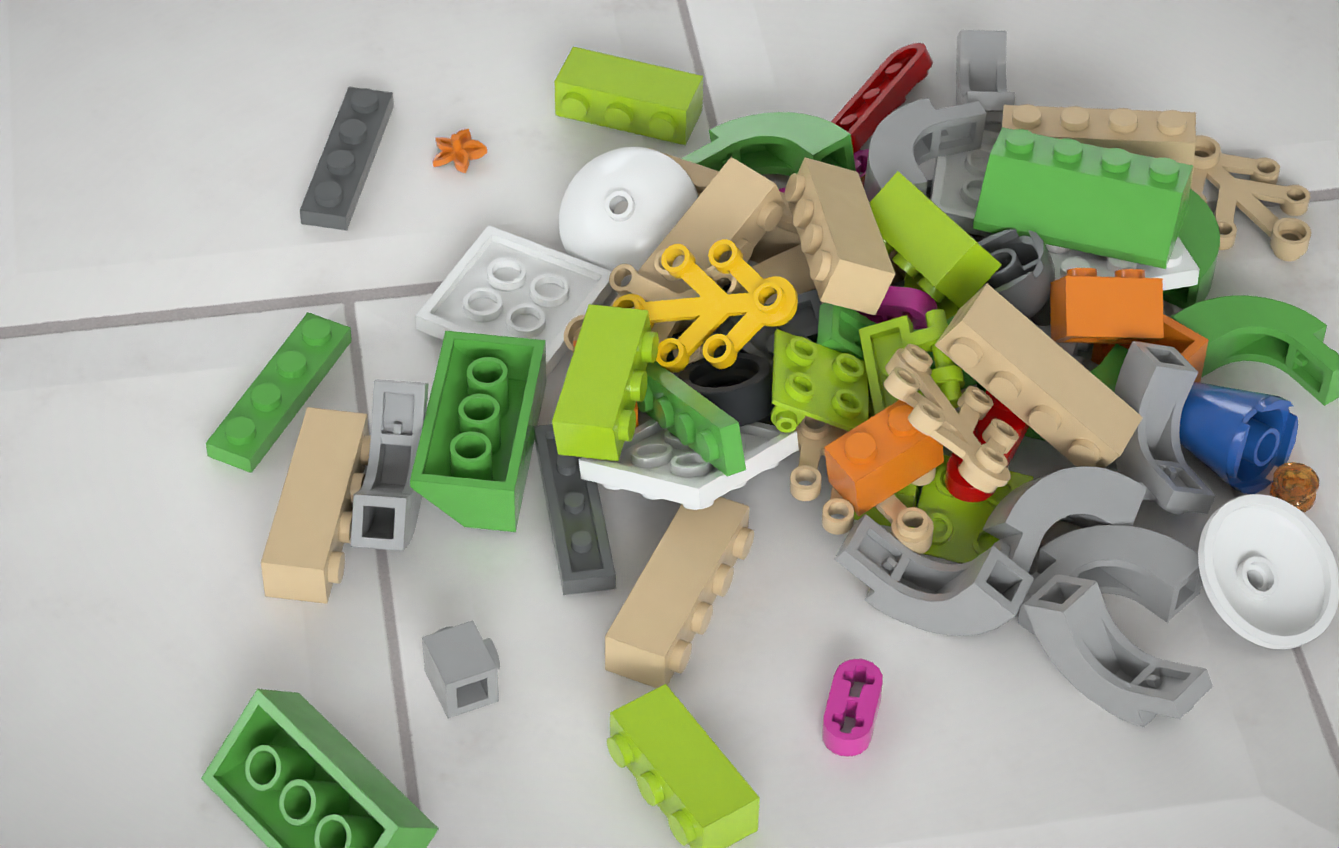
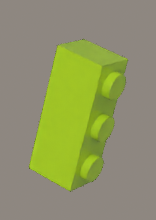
M572 47L555 79L556 116L685 146L703 110V76L578 47Z
M899 171L894 174L869 202L888 255L895 249L898 253L892 260L913 279L919 273L923 275L917 284L939 304L947 297L961 308L1002 265Z
M588 305L552 419L558 455L619 462L624 442H631L634 436L636 426L634 408L636 401L643 402L646 395L647 372L645 370L648 362L654 363L658 354L659 336L657 332H651L648 310Z
M666 684L610 712V737L607 738V747L611 757L619 767H627L634 775L645 801L649 805H657L668 818V824L674 837L681 845L689 844L691 848H727L758 831L760 797Z

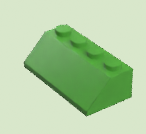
M1002 127L989 155L973 229L995 234L1004 230L1016 229L1019 236L1031 237L1028 231L1030 230L1036 232L1044 243L1048 245L1166 269L1187 214L1193 165L1179 163L1170 158H1154L1129 153L1120 148H1104L1084 144L1070 138L1059 139L1033 134L1025 129L1013 130Z
M445 331L411 473L410 488L464 527L516 532L535 440L534 426H538L546 386L545 340Z
M257 689L201 777L208 787L268 848H427L439 830L426 815L298 692Z

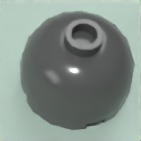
M1016 229L1004 230L984 238L978 243L1002 265L982 288L986 284L990 285L1030 320L1050 299L1051 282L1055 281V267L1044 241L1034 231L1028 230L1031 237L1019 236Z

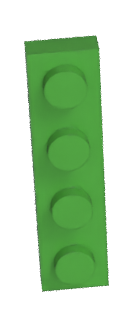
M307 312L206 442L207 456L252 473L352 342L351 327Z
M648 362L645 370L647 372L646 395L643 402L637 401L638 409L642 413L649 415L658 422L661 428L667 429L683 445L689 446L705 462L712 464L727 477L745 471L746 464L739 422L673 373L662 367L658 362Z

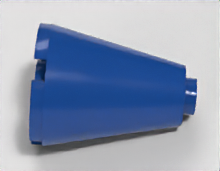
M1194 382L1184 403L1180 418V444L1235 490L1244 494H1256L1266 489L1272 483V481L1265 477L1273 467L1276 466L1283 469L1289 460L1296 442L1298 417L1289 411V407H1292L1293 404L1282 397Z

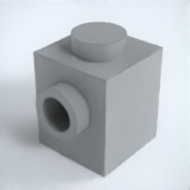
M473 620L454 627H445L433 634L422 637L424 671L447 718L499 701L497 669H500L498 653L490 638L482 639Z

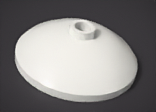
M642 147L615 149L587 163L570 182L560 206V237L566 253L570 256L610 271L620 264H629L638 271L699 196L685 170L667 155ZM627 201L628 208L621 214H615V206L619 202ZM632 275L623 278L621 287L629 283Z
M1262 494L1237 497L1218 508L1212 514L1203 528L1200 537L1198 563L1206 594L1221 618L1239 635L1266 648H1296L1321 635L1331 623L1338 606L1339 574L1331 548L1318 527L1303 512L1290 503Z

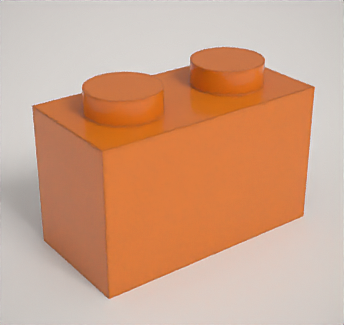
M1072 268L1067 270V276L1051 282V339L1056 343L1131 344L1132 341L1152 343L1164 338L1163 278H1145V270L1141 269L1115 271V277H1097V269Z
M896 401L824 447L828 481L843 499L852 504L854 512L858 516H861L944 463L943 445L912 426L908 416L914 408L904 401Z

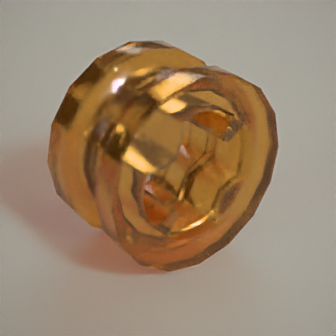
M1284 463L1277 467L1273 474L1269 496L1282 499L1304 513L1311 509L1315 503L1316 492L1319 488V477L1312 468L1302 463Z

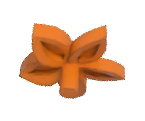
M469 129L458 131L456 134L451 135V139L435 137L436 145L441 152L434 157L432 161L433 167L442 166L453 161L458 171L466 173L470 164L469 160L483 157L488 153L487 147L477 140H472Z

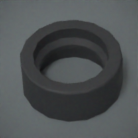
M738 353L735 362L725 369L715 368L705 358L689 364L678 374L679 379L738 421L739 427L755 423L767 417L775 407L772 404V365L766 358L755 354ZM723 354L714 355V358L721 357Z

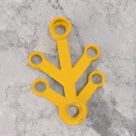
M722 239L711 246L708 253L710 263L720 273H731L749 292L727 294L696 265L694 255L684 245L673 244L663 252L661 257L662 266L673 277L682 278L701 297L647 302L637 294H627L619 297L612 307L630 309L635 307V309L648 310L651 328L657 322L696 319L678 339L667 338L659 343L656 361L671 373L680 372L688 365L690 356L704 343L702 352L705 359L715 368L725 369L735 362L740 349L763 326H782L794 317L798 304V295L794 286L788 280L779 276L763 279L743 260L741 250L731 240ZM732 251L729 260L723 263L719 262L723 253ZM685 255L681 265L677 267L672 266L678 256ZM777 294V299L773 304L764 306L769 297ZM744 315L726 336L723 334L710 336L729 316ZM726 345L725 353L721 357L714 358L715 350L719 346ZM679 349L677 357L673 361L667 362L666 358L669 352Z

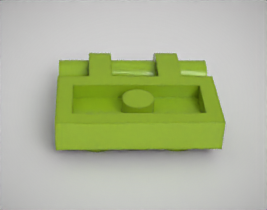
M934 309L928 311L925 314L928 328L915 332L913 324L907 315L859 329L875 415L899 400L892 396L884 387V382L889 376L885 366L898 349H905L908 344L916 345L926 352H933L936 369L931 370L930 376L954 409L959 407L957 401L962 395L961 388L965 385L962 368L956 366L954 361L935 346L948 327L944 310ZM920 390L917 391L919 394L924 396Z

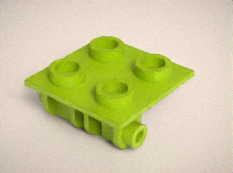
M776 329L774 333L772 404L775 407L771 412V421L779 431L784 433L794 431L805 416L847 431L868 420L869 382L865 361L853 355L811 342L804 337L795 336Z
M944 455V463L936 467L934 480L927 485H923L917 508L926 512L934 526L931 547L923 554L960 564L977 558L992 547L995 542L1000 540L983 531V527L995 507L1011 491L1033 480V476L1010 471V480L1005 486L997 487L995 493L990 498L981 502H965L952 496L945 486L946 467L950 456Z

